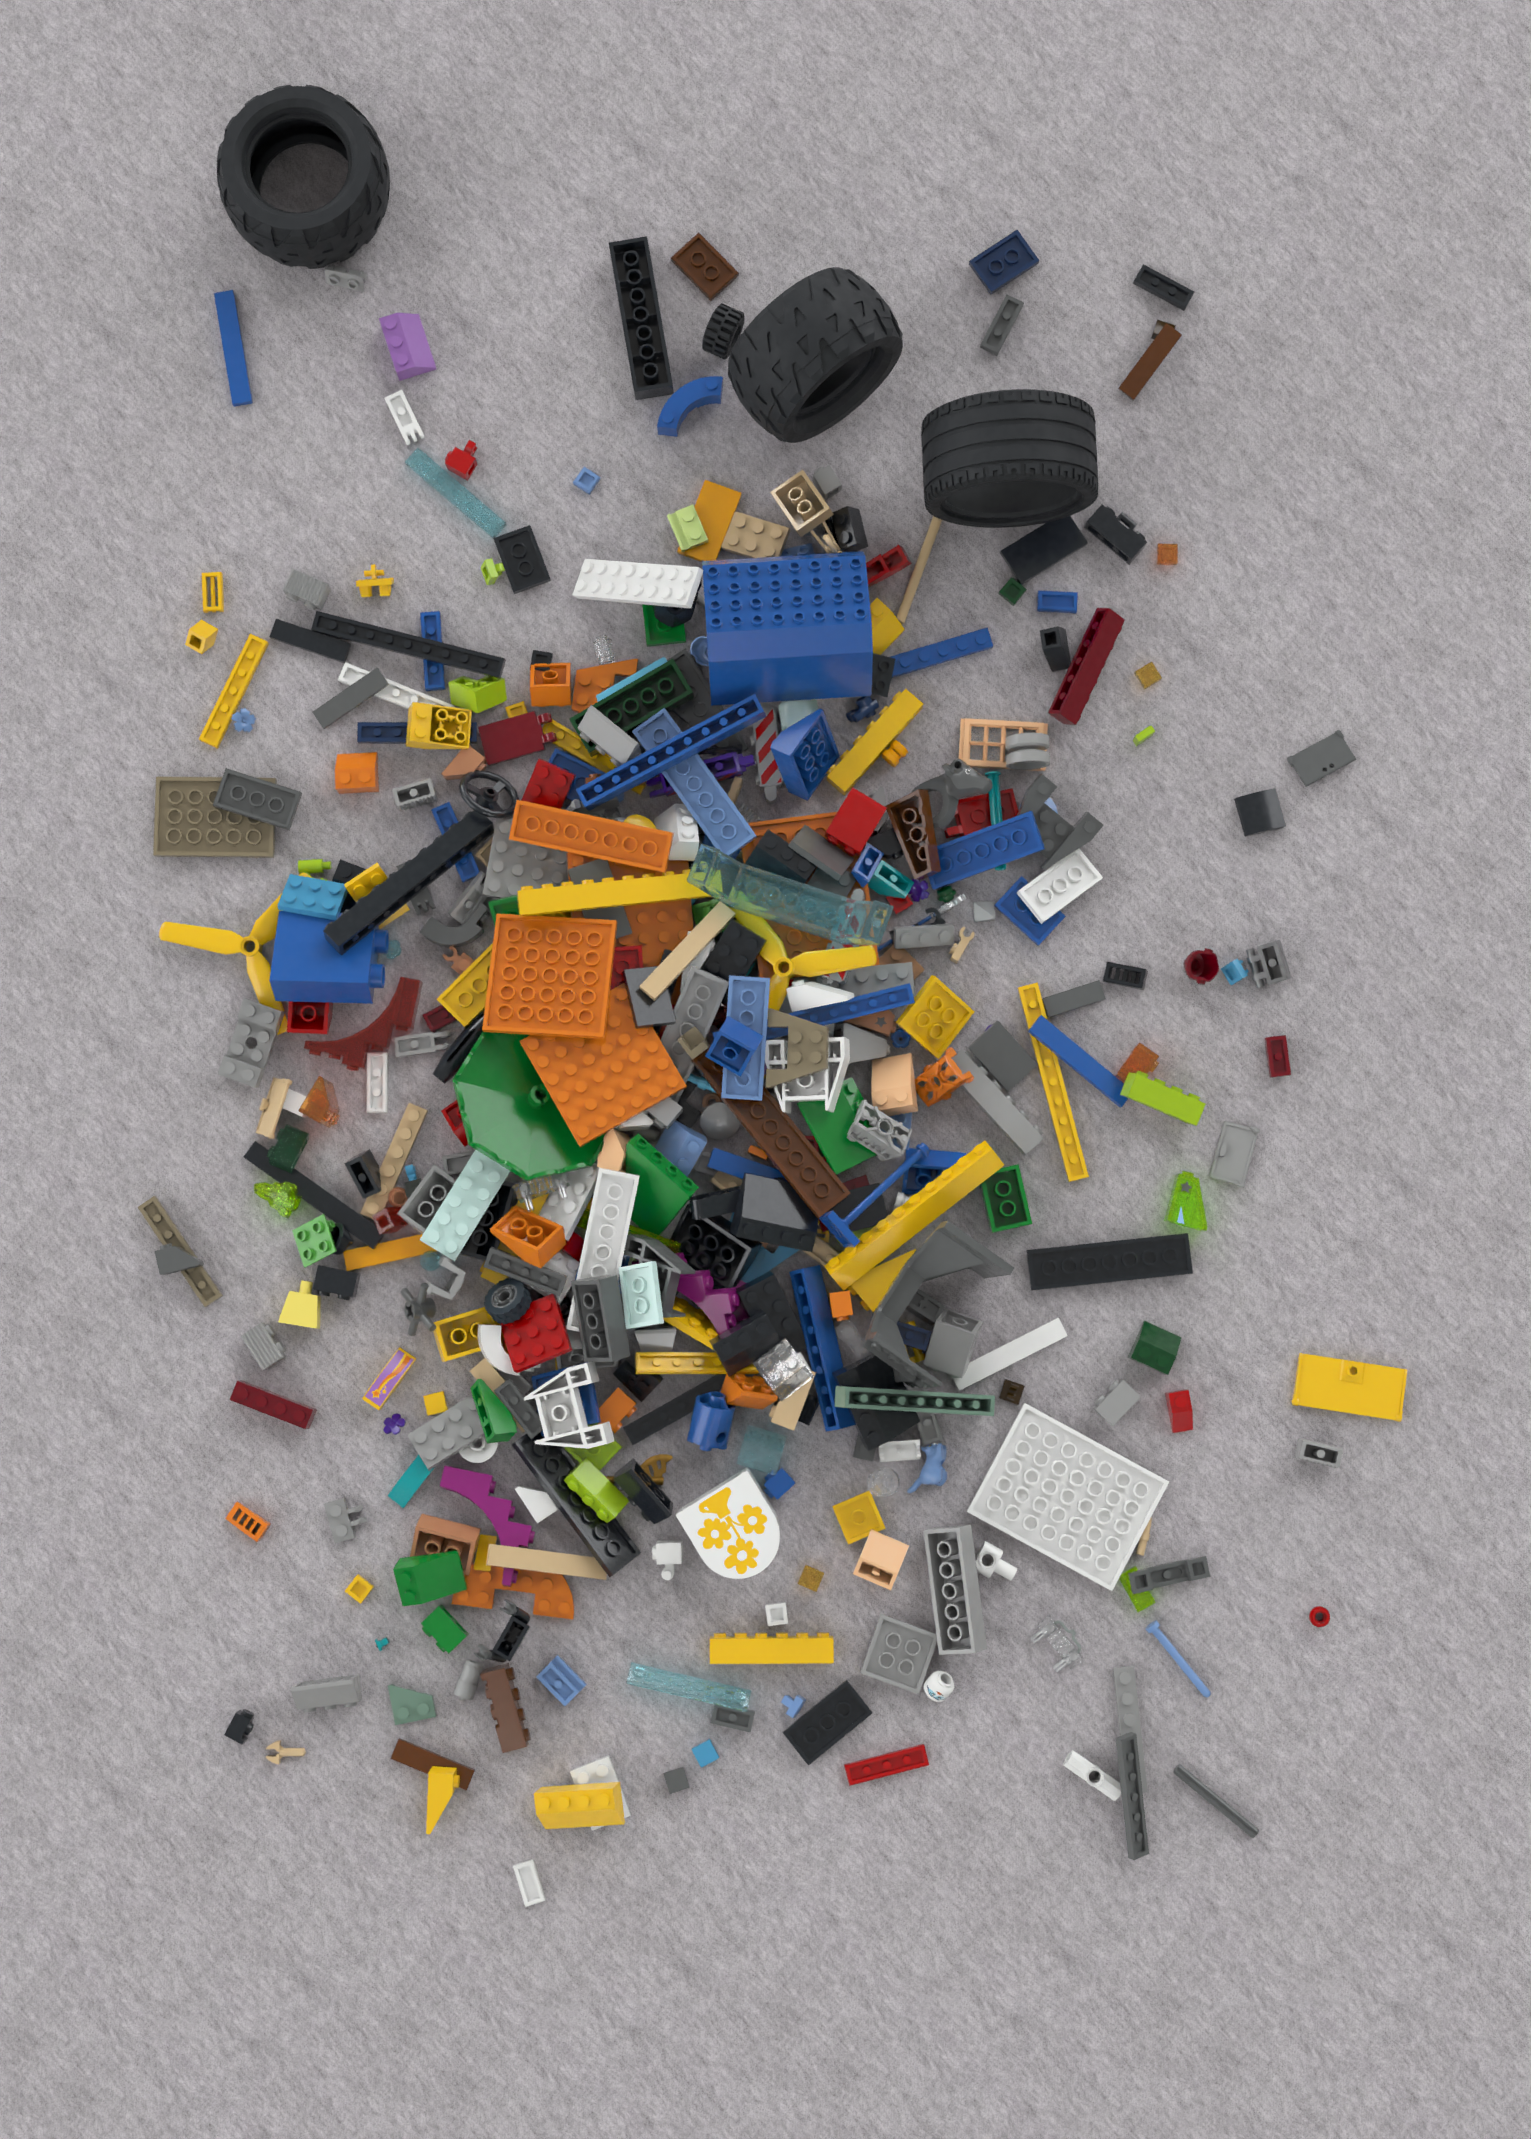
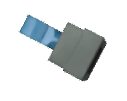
M413 1164L405 1166L409 1182L404 1183L407 1198L411 1196L422 1181L421 1178L417 1179Z

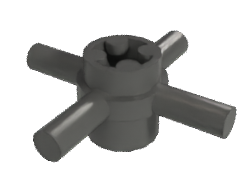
M427 1283L421 1284L418 1297L416 1298L413 1297L407 1288L401 1290L402 1296L407 1301L404 1306L405 1316L411 1321L408 1330L410 1336L416 1335L418 1324L421 1321L430 1332L436 1329V1325L430 1319L435 1316L436 1306L432 1298H426V1291L429 1287Z

